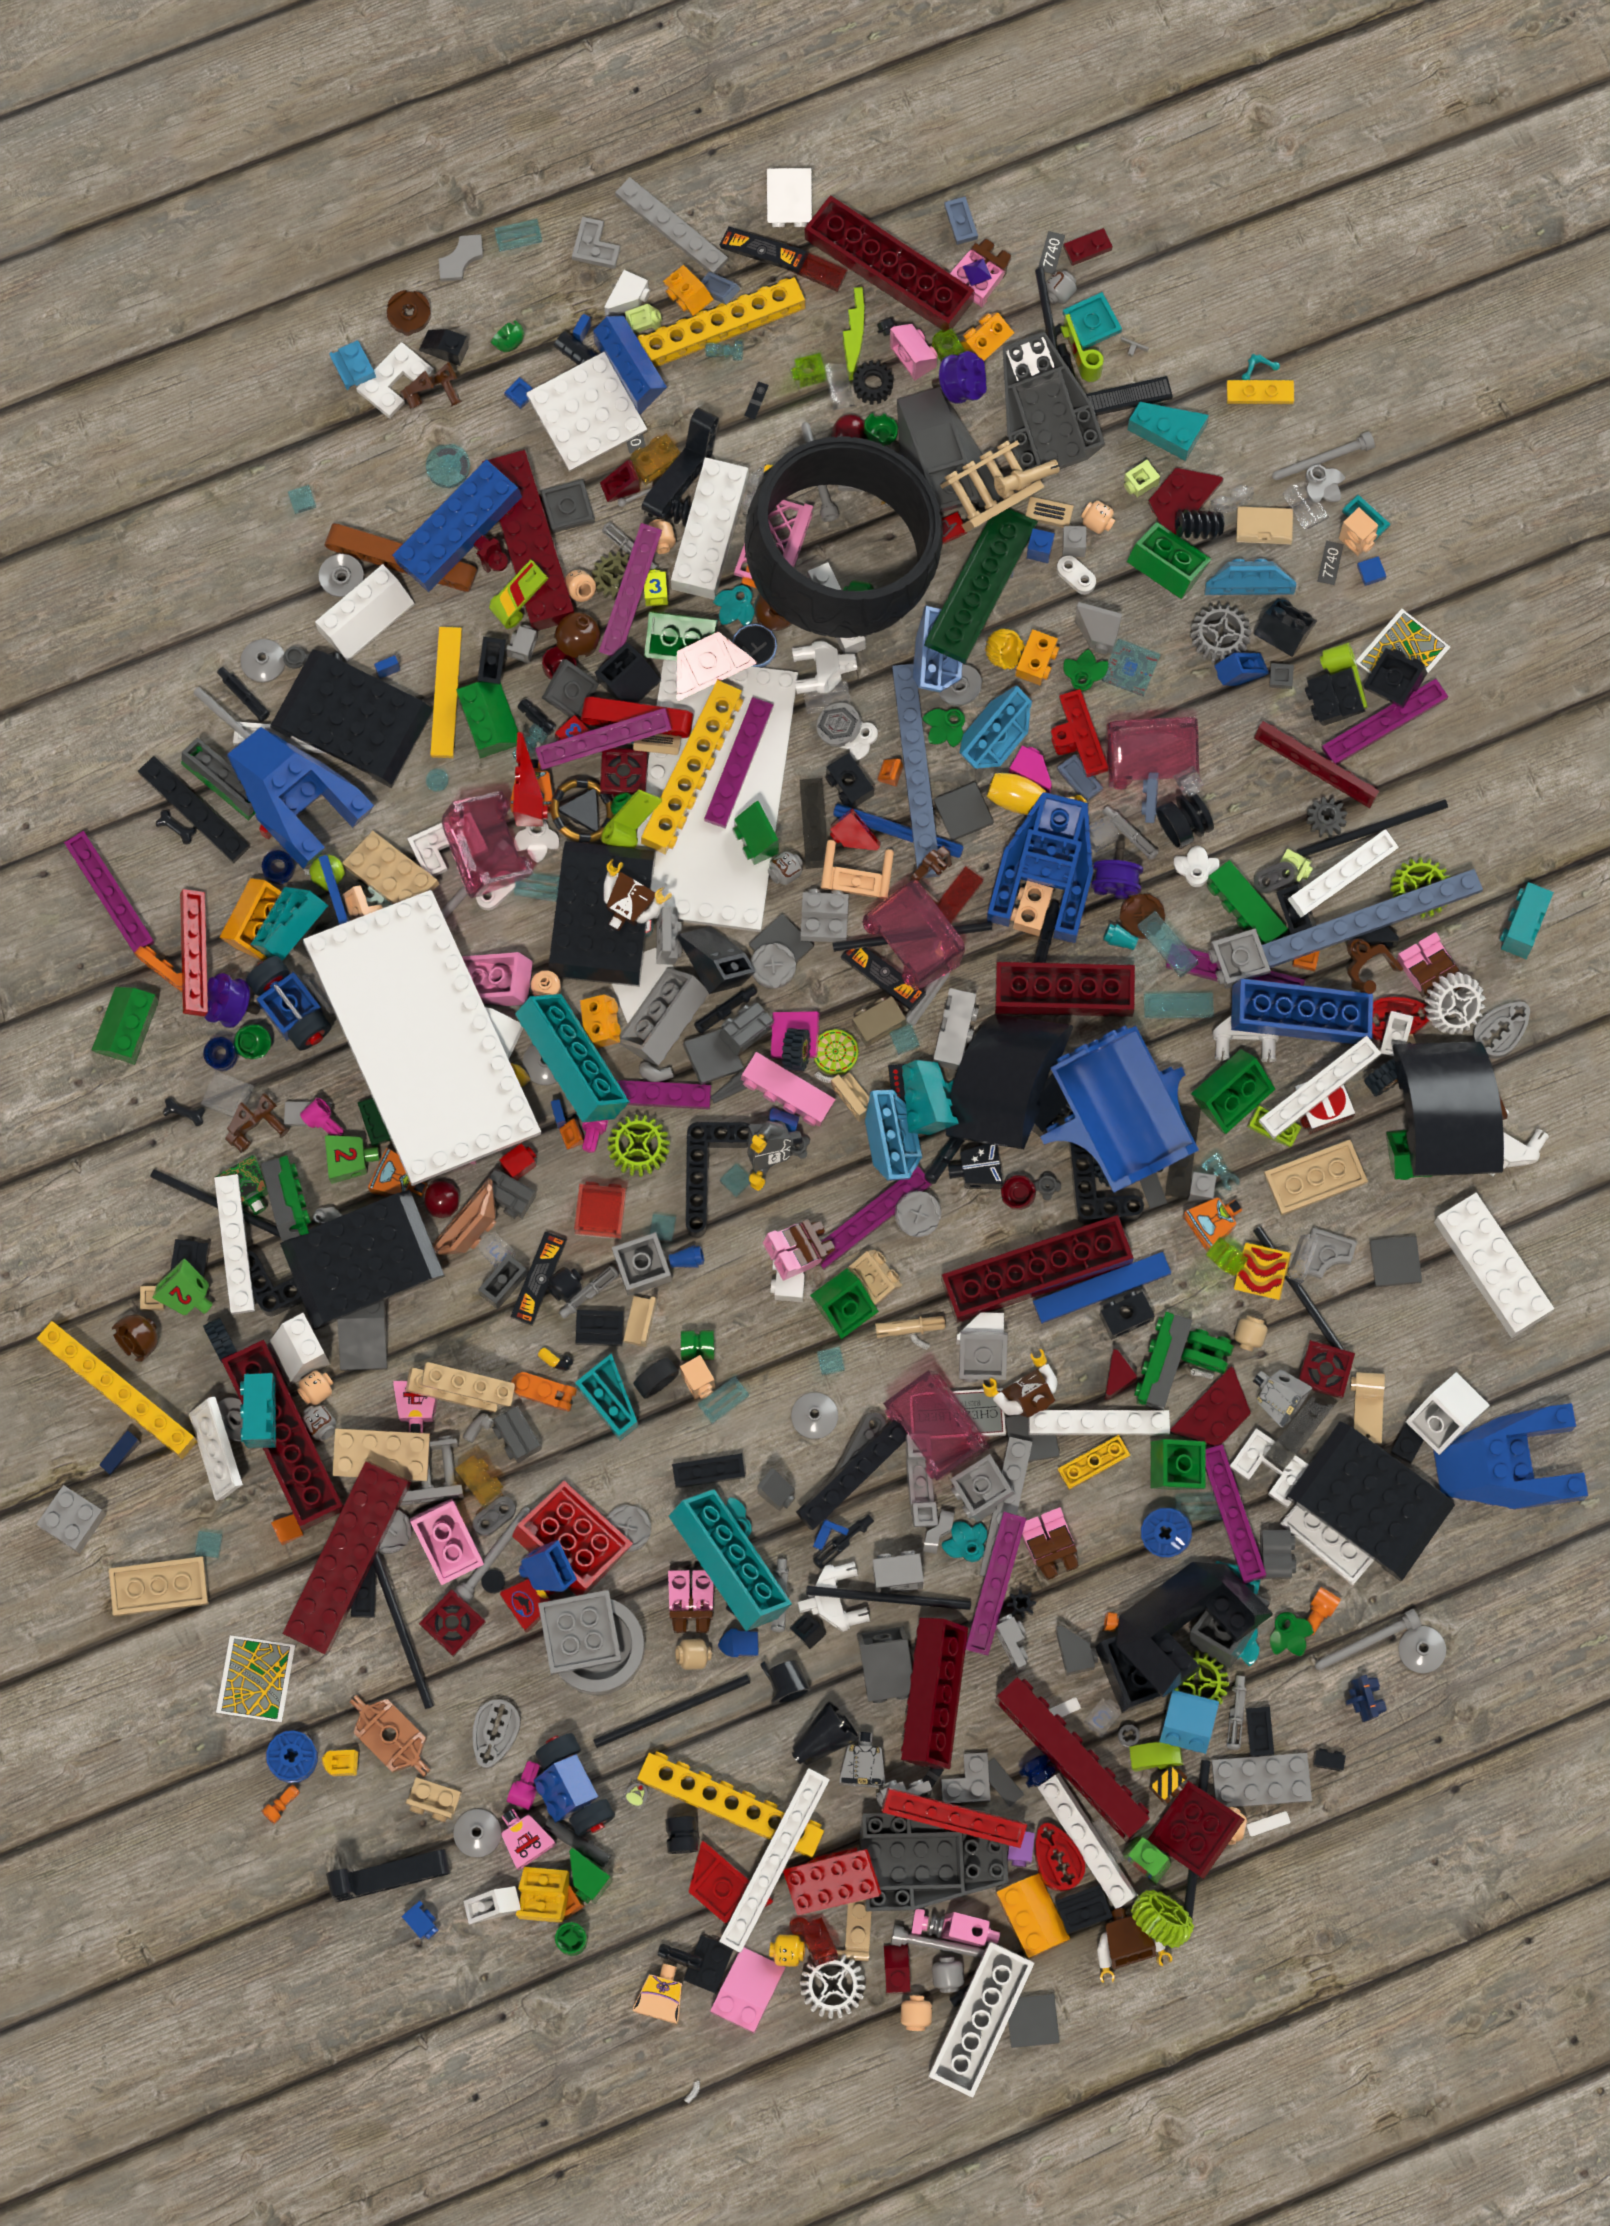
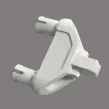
M814 641L811 646L792 648L794 662L814 659L817 669L815 678L795 680L797 695L814 691L820 694L828 693L842 680L841 674L857 670L855 654L840 655L835 647L825 641Z
M1231 1016L1213 1030L1212 1036L1216 1040L1215 1060L1221 1061L1222 1051L1223 1061L1230 1059V1040L1234 1039L1260 1040L1262 1042L1261 1061L1267 1062L1268 1053L1269 1062L1276 1061L1278 1035L1231 1030Z
M1536 1129L1528 1144L1524 1145L1504 1133L1503 1168L1536 1163L1540 1158L1539 1151L1549 1138L1548 1134L1544 1132L1539 1140L1538 1137L1542 1130Z
M855 1562L836 1567L831 1564L826 1565L815 1586L837 1588L836 1583H838V1580L858 1576ZM808 1595L809 1599L797 1602L800 1613L812 1611L813 1615L819 1614L822 1619L842 1632L850 1629L849 1626L870 1622L866 1607L845 1612L842 1609L840 1598Z

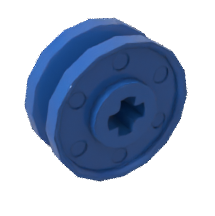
M1160 1508L1151 1512L1144 1519L1141 1527V1538L1145 1547L1152 1554L1159 1557H1174L1181 1554L1189 1546L1192 1539V1526L1189 1519L1181 1511L1173 1508ZM1164 1526L1166 1529L1171 1528L1172 1530L1170 1532V1539L1168 1537L1163 1538L1161 1535L1164 1532L1162 1529Z
M285 1731L275 1736L269 1743L266 1751V1760L271 1772L280 1781L289 1784L300 1783L308 1779L315 1771L318 1763V1753L312 1740L305 1734L297 1731ZM290 1752H294L295 1755L298 1754L294 1758V1762H290L289 1759L286 1760V1758L290 1757Z

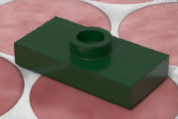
M373 1098L358 1102L372 1147L391 1141Z

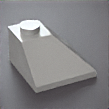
M1078 602L1075 623L1090 648L1101 654L1113 653L1122 614Z

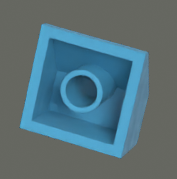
M1172 1690L1163 1722L1160 1742L1206 1754L1219 1701Z

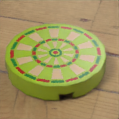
M837 1029L826 1031L818 1037L817 1058H814V1062L826 1074H845L857 1062L859 1053L857 1042L845 1031Z

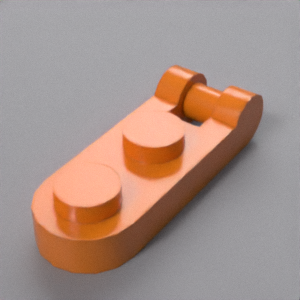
M139 946L134 955L182 992V973H175L173 971L174 967L165 959L162 962L155 957L157 954L150 947L145 946L143 948Z
M525 1372L517 1373L511 1380V1383L515 1384L514 1393L516 1395L570 1412L572 1397L577 1393V1389L572 1386L563 1385ZM558 1392L564 1394L562 1400L556 1399Z

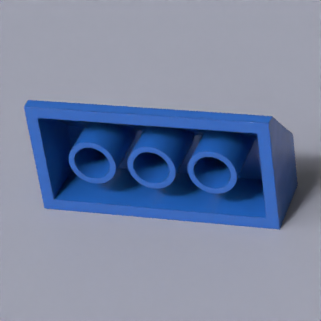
M607 316L593 330L594 343L600 353L605 352L640 415L667 386L625 317Z

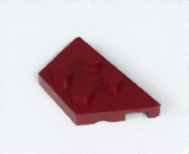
M1175 468L1149 499L1148 504L1156 515L1157 522L1176 535L1175 516L1179 509L1181 511L1186 509L1199 512L1223 483L1224 478Z
M1232 1366L1170 1429L1171 1434L1181 1435L1193 1441H1204L1207 1445L1215 1447L1222 1445L1250 1416V1409Z

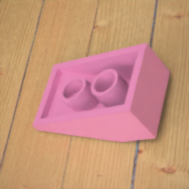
M521 953L462 956L483 1004L516 1006L523 1005L528 999L533 961Z
M453 1498L410 1518L414 1531L441 1585L484 1565Z
M744 1947L742 1952H739L710 2012L755 2034L786 1967L777 1966L774 1961Z

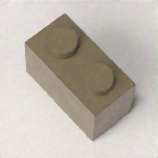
M892 996L888 999L883 997L874 1003V1007L858 1011L854 1015L855 1018L852 1019V1025L866 1048L906 1025V1018Z

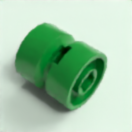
M681 1330V1361H690L701 1355L704 1361L714 1360V1330H701L699 1334H696L694 1330Z
M565 1923L558 1928L555 1934V1943L558 1949L567 1956H577L587 1947V1935L584 1929L577 1923Z

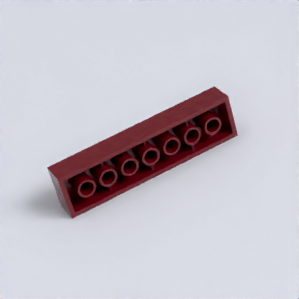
M831 195L805 227L806 241L947 334L951 332L974 302V289Z
M521 450L489 459L488 461L519 488L522 498L499 520L515 576L531 559L549 578L524 605L530 627L534 631H540L557 626L562 618L570 613H574V609L526 451Z
M1116 1215L941 1275V1282L957 1324L974 1318L980 1313H989L1133 1263L1134 1257L1120 1219Z
M264 1339L221 1359L242 1404L244 1395H241L240 1382L244 1381V1374L273 1373L275 1376L276 1447L263 1448L301 1530H307L340 1514L343 1509L341 1500Z
M365 1461L282 1634L323 1654L330 1652L407 1493L411 1481L370 1461Z
M1018 1677L1015 1678L996 1696L995 1703L1127 1843L1150 1820L1148 1809L1141 1802L1136 1804L1131 1797L1133 1795L1132 1792L1124 1784L1120 1786L1115 1781L1116 1775L1108 1767L1103 1768L1098 1763L1100 1759L1091 1749L1087 1751L1082 1746L1083 1740L1074 1731L1070 1733L1065 1728L1067 1723L1060 1715L1056 1714L1054 1716L1049 1711L1050 1705L1043 1697L1037 1698L1032 1693L1034 1688L1026 1679L1021 1681Z

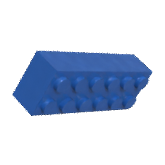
M486 459L392 555L396 563L427 592H430L474 547V542L482 535L485 536L522 498L519 488Z
M1240 979L1232 986L1231 1030L1357 1044L1366 1036L1372 1039L1373 994L1250 979Z

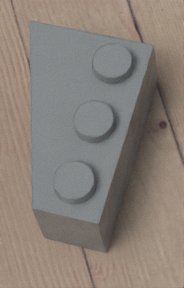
M949 988L948 1000L933 1062H938L939 1067L958 1071L966 1052V1043H971L974 1030L970 1029L971 1022H976L979 1008H975L976 994Z

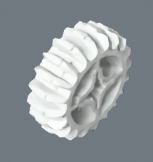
M1456 972L1455 975L1447 973L1446 978L1439 976L1440 983L1432 982L1434 989L1427 990L1430 998L1424 999L1429 1004L1424 1007L1425 1011L1428 1012L1426 1017L1432 1021V1026L1438 1028L1443 1033L1454 1034L1456 1032L1462 1034L1463 1028L1468 1031L1470 1030L1471 1023L1477 1024L1475 1020L1477 1016L1483 1017L1479 1012L1480 1009L1486 1008L1481 1003L1486 999L1481 994L1483 989L1478 986L1479 983L1475 979H1472L1467 974L1463 975L1460 972ZM1457 987H1464L1466 989L1463 992L1459 991L1457 993L1453 991ZM1452 1014L1457 1017L1451 1020H1445L1444 1016Z
M836 1952L832 1954L833 1960H828L827 1953H824L823 1962H820L818 1957L814 1958L817 1964L816 1967L810 1963L807 1964L811 1973L803 1971L802 1976L808 1978V1981H800V1985L807 1986L808 1989L801 1991V1995L809 1994L810 1997L804 2002L806 2005L812 2001L814 2002V2005L811 2007L812 2012L816 2011L818 2007L821 2008L819 2012L820 2017H823L826 2010L829 2011V2019L833 2018V2011H837L838 2017L842 2018V2009H845L847 2014H851V2009L848 2006L850 2004L855 2008L859 2006L854 1999L855 1997L860 2000L863 1999V1995L857 1993V1991L865 1990V1985H858V1982L863 1981L865 1978L863 1975L856 1977V1973L860 1972L861 1968L859 1966L855 1969L851 1968L855 1963L853 1959L848 1964L844 1963L846 1960L845 1954L841 1956L839 1961L836 1960ZM827 1966H839L842 1968L834 1976H828L821 1971L822 1968ZM847 1973L850 1974L853 1981L851 1995L841 1985ZM815 1976L824 1984V1990L818 1998L815 1996L812 1988ZM841 1976L837 1983L839 1991H829L824 1995L828 1989L826 1980H837ZM831 1995H837L845 2000L842 2004L835 2006L824 2004V2001Z

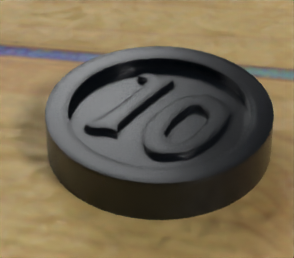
M489 1570L482 1577L481 1584L486 1592L496 1594L504 1588L505 1578L500 1571Z

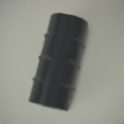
M566 331L562 332L554 343L556 349L577 365L597 356L592 349L587 348L583 343L575 339V336L573 337Z

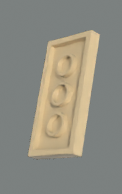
M374 831L342 862L347 870L392 904L429 890L433 892L439 885L436 878Z
M1351 1140L1264 1172L1281 1216L1368 1183Z
M336 1428L333 1476L358 1477L365 1461H370L407 1480L428 1481L430 1433Z
M203 1556L109 1568L114 1617L209 1605Z

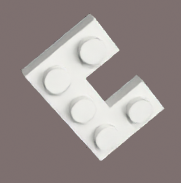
M401 342L374 370L376 378L360 384L356 389L360 395L390 419L405 404L404 399L390 389L404 374L413 382L424 371L427 372L429 378L435 371L434 368Z
M469 810L407 838L420 867L433 877L448 871L439 851L459 842L468 861L489 852Z
M1255 1429L1230 1465V1468L1247 1481L1250 1480L1261 1463L1271 1468L1281 1476L1268 1495L1288 1508L1292 1502L1285 1497L1309 1464L1258 1429Z

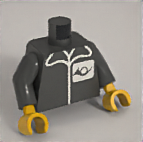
M766 1121L761 1124L748 1125L747 1155L755 1173L749 1176L752 1188L760 1191L765 1184V1179L762 1177H765L770 1167L790 1158V1146L802 1144L799 1130L788 1132L785 1123L782 1121Z

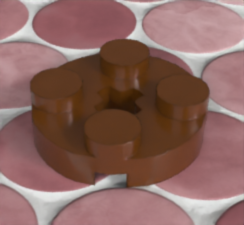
M403 290L394 294L388 302V322L393 329L405 336H411L413 333L420 332L431 320L429 301L420 292H407V290ZM404 309H414L413 315L405 316Z

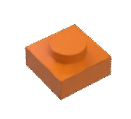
M1320 951L1295 959L1293 967L1315 971Z
M569 1885L564 1920H567L585 1906L582 1900L575 1894L576 1890L571 1885Z

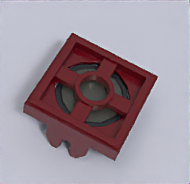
M616 748L602 751L600 794H613L615 798L621 793L634 795L638 789L646 792L647 752Z
M1310 1340L1303 1359L1299 1380L1311 1386L1313 1391L1343 1399L1355 1353Z
M451 1589L422 1619L419 1625L454 1657L462 1648L464 1649L469 1645L471 1639L474 1640L478 1631L486 1621Z

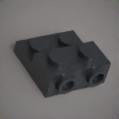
M1385 648L1363 687L1365 690L1404 708L1413 691L1417 692L1428 672L1424 667L1425 664L1418 659L1413 658V660H1410L1397 649L1391 651Z
M1352 668L1333 675L1327 673L1307 680L1309 687L1305 688V692L1309 701L1313 699L1315 706L1311 708L1314 720H1319L1322 726L1366 712Z

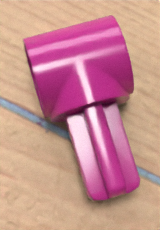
M317 1097L300 1113L302 1120L311 1128L321 1127L330 1136H341L344 1132V1129L330 1117L331 1109L321 1098Z
M608 1120L582 1123V1128L586 1132L582 1146L583 1151L587 1153L596 1151L599 1135L606 1132Z
M532 1761L526 1763L520 1781L513 1782L507 1798L508 1803L530 1810L537 1792L536 1788L533 1787V1780L537 1777L540 1769L539 1764Z

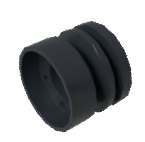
M1192 789L1184 791V796L1180 794L1176 796L1177 806L1172 801H1167L1156 808V815L1161 827L1169 840L1178 849H1182L1194 841L1193 833L1198 837H1202L1205 832L1209 833L1214 830L1213 820L1208 808Z

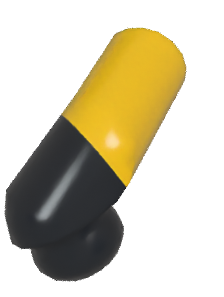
M545 1347L538 1353V1357L546 1364L561 1371H568L569 1367L573 1364V1360L568 1355H563L560 1360Z

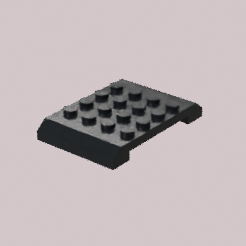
M312 649L272 721L270 728L289 738L293 736L372 775V779L392 788L433 714V709L424 701L323 651Z
M565 841L548 971L555 973L558 978L640 987L647 922L638 923L634 926L625 921L620 931L610 927L608 923L614 913L607 909V904L604 901V882L608 872L607 864L613 859L612 866L618 868L620 862L623 863V867L618 872V875L622 872L651 889L656 851Z
M410 1190L393 1194L308 1230V1234L280 1243L314 1330L332 1324L339 1318L421 1284L426 1285L445 1277Z
M1341 1421L1335 1426L1285 1497L1304 1512L1308 1511L1382 1565L1381 1568L1400 1582L1403 1581L1455 1506L1449 1497L1353 1427Z

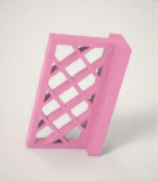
M782 500L776 506L777 510L768 515V522L771 534H773L777 541V548L780 547L783 557L791 566L795 567L813 515V506L809 504L802 506ZM788 509L798 511L796 518L787 521L783 512ZM780 514L784 523L773 528L769 518ZM787 527L790 536L780 541L776 531ZM744 543L734 575L752 579L750 572L741 570L742 565L747 562Z

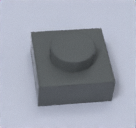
M1271 663L1269 687L1292 689L1294 665Z

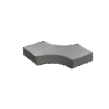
M481 234L459 236L456 249L450 255L439 258L441 282L463 280L464 271L467 266L473 261L483 258Z

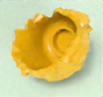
M1003 628L994 631L988 637L985 652L988 660L994 666L1010 670L1014 669L1019 663L1018 659L1021 658V651H1024L1025 646L1016 632Z

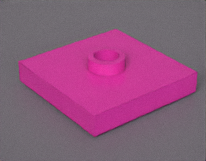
M818 1011L773 1012L774 1024L772 1026L771 1058L783 1059V1039L785 1038V1032L789 1028L809 1031V1038L811 1039L809 1045H811V1049L809 1050L810 1057L808 1058H817Z

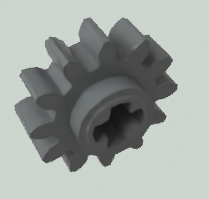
M1322 797L1321 804L1314 801L1313 809H1308L1307 814L1311 817L1307 819L1306 823L1313 824L1311 832L1319 830L1320 838L1324 833H1327V836L1331 838L1333 831L1336 834H1340L1341 827L1346 826L1347 822L1344 818L1347 816V812H1340L1343 804L1334 805L1335 798H1332L1330 803H1327L1326 799ZM1325 815L1330 816L1329 821L1324 820Z

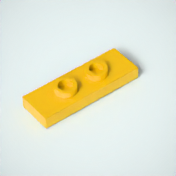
M1227 380V404H1294V380Z

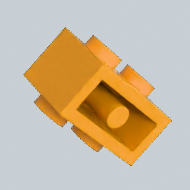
M684 265L663 281L667 287L665 292L672 301L677 300L676 303L683 312L687 310L692 316L714 300L705 285Z
M998 312L993 314L986 313L979 319L980 324L975 329L972 327L963 334L964 339L959 343L965 351L975 353L983 361L1014 334L1013 330Z
M1032 629L1016 668L1015 677L1041 686L1043 679L1048 680L1052 667H1049L1051 659L1056 660L1060 647H1057L1058 638Z
M603 994L580 1000L583 1029L595 1048L620 1043L619 1035L621 1029L617 1020L618 1005L615 998Z

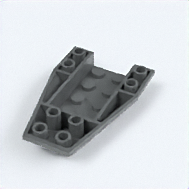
M1045 332L1002 347L1007 435L1010 444L1015 441L1019 443L1012 450L1023 471L1053 459L1058 462V465L1051 467V469L1059 467L1061 470L1088 460L1105 446L1092 403Z
M940 387L897 399L900 455L909 460L920 471V474H923L936 496L940 513L962 507L963 505L951 484L943 489L940 485L946 482L944 477L952 472L962 473L964 471L962 467L972 461L975 464L981 462L979 457L983 455ZM985 464L976 470L992 499L999 503L1000 499L995 489L992 475ZM967 474L960 478L959 481L971 503L977 502L978 508L986 506L970 476Z
M886 1813L862 1814L859 1839L860 1850H868L881 1890L880 1896L864 1900L866 1912L916 1910L1008 1883L1006 1844Z

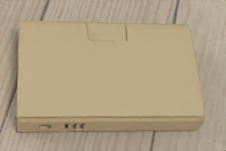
M1237 506L1236 542L1292 545L1293 509Z

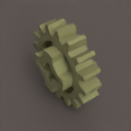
M620 551L617 552L616 556L608 552L607 559L601 556V564L595 562L596 570L592 571L597 592L604 591V598L612 595L613 601L616 599L626 570L622 565L627 567L629 554L621 557Z

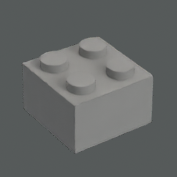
M656 1232L612 1247L613 1255L628 1296L672 1282Z
M63 1485L36 1525L80 1554L106 1514L103 1510Z
M904 1551L900 1553L901 1556L891 1557V1554L877 1555V1559H873L872 1564L875 1591L893 1593L923 1589L924 1580L920 1554H915V1551Z

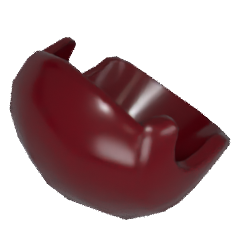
M853 414L841 416L832 427L831 437L843 436L865 439V422L859 416Z
M558 647L548 649L542 657L543 671L550 680L562 659L568 660L577 667L575 658L564 654Z
M1015 1175L1007 1179L1001 1188L1002 1201L1012 1210L1029 1208L1036 1197L1033 1181L1021 1175Z
M444 1180L435 1181L426 1189L425 1207L432 1216L441 1219L451 1217L458 1210L459 1193L452 1183Z

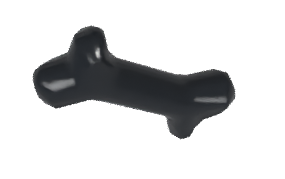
M162 810L160 819L156 821V826H167L180 835L184 845L190 844L191 837L196 834V829L182 827L170 817L168 810Z
M172 1097L165 1099L164 1116L175 1113L191 1119L195 1126L203 1124L202 1116L205 1113L203 1107L198 1110H191L176 1104Z

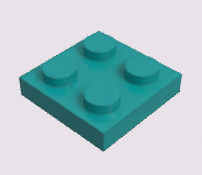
M1103 292L1063 310L1062 314L1064 317L1070 314L1082 350L1122 333V327Z

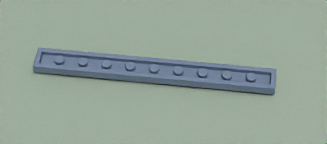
M914 664L892 666L917 870L922 865V860L934 849L937 851L938 847L918 686L913 679ZM931 870L924 878L940 877V875Z
M1475 869L1269 942L1262 945L1269 967L1272 968L1481 893L1483 888Z

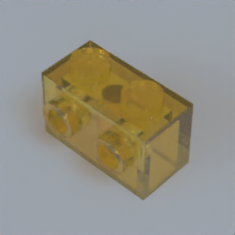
M666 433L663 436L653 438L650 444L643 449H636L631 454L630 460L636 474L644 485L647 486L654 479L663 475L681 452Z
M473 1455L456 1467L455 1471L484 1509L497 1498L504 1497L501 1491L503 1486L496 1476L491 1478L486 1472L489 1470V1467L482 1458L477 1460Z

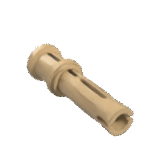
M1053 459L1023 472L1012 471L1009 476L1003 478L1000 476L996 477L994 480L995 489L1002 497L1006 496L1010 491H1020L1026 484L1059 473V467L1051 469V467L1058 465V462Z

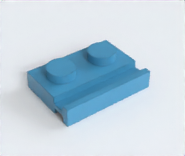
M358 340L339 348L335 353H329L347 390L352 385L357 386L376 378L375 372Z

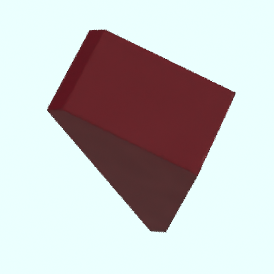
M627 460L600 482L607 502L640 492L639 479L631 460Z
M1113 1349L1105 1394V1399L1110 1400L1133 1384L1138 1377L1116 1349Z

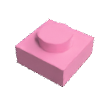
M915 1910L911 1934L921 1936L922 1930L927 1931L929 1917L924 1916L925 1910Z

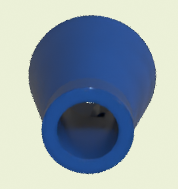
M693 1245L674 1254H669L671 1268H699V1265L704 1264L701 1246L695 1247Z

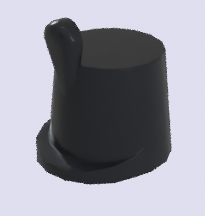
M765 1661L760 1664L773 1688L774 1697L771 1700L772 1705L776 1706L791 1702L811 1691L797 1661H787L774 1666L770 1670Z

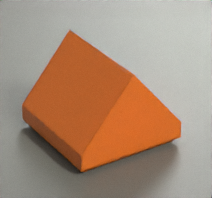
M898 758L884 760L878 781L897 787L903 769L901 760Z
M572 1119L559 1128L567 1150L583 1144L584 1135L577 1120Z

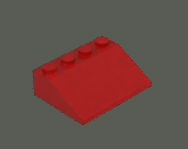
M565 1481L517 1524L512 1535L529 1553L538 1547L559 1540L577 1578L567 1588L576 1596L585 1595L591 1591L633 1545L629 1539Z

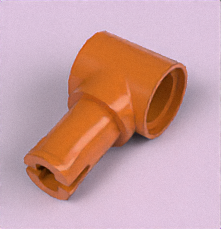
M1320 1587L1310 1604L1312 1611L1307 1621L1313 1628L1314 1633L1312 1636H1314L1324 1618L1327 1619L1328 1616H1332L1341 1601V1598L1323 1587Z

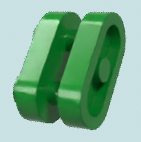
M1202 1329L1190 1331L1187 1342L1192 1344V1348H1185L1181 1359L1195 1366L1224 1374L1228 1363L1222 1359L1223 1356L1229 1357L1232 1355L1234 1346L1230 1344L1231 1340L1218 1336V1338L1208 1336L1209 1333ZM1201 1348L1214 1352V1357L1200 1352Z

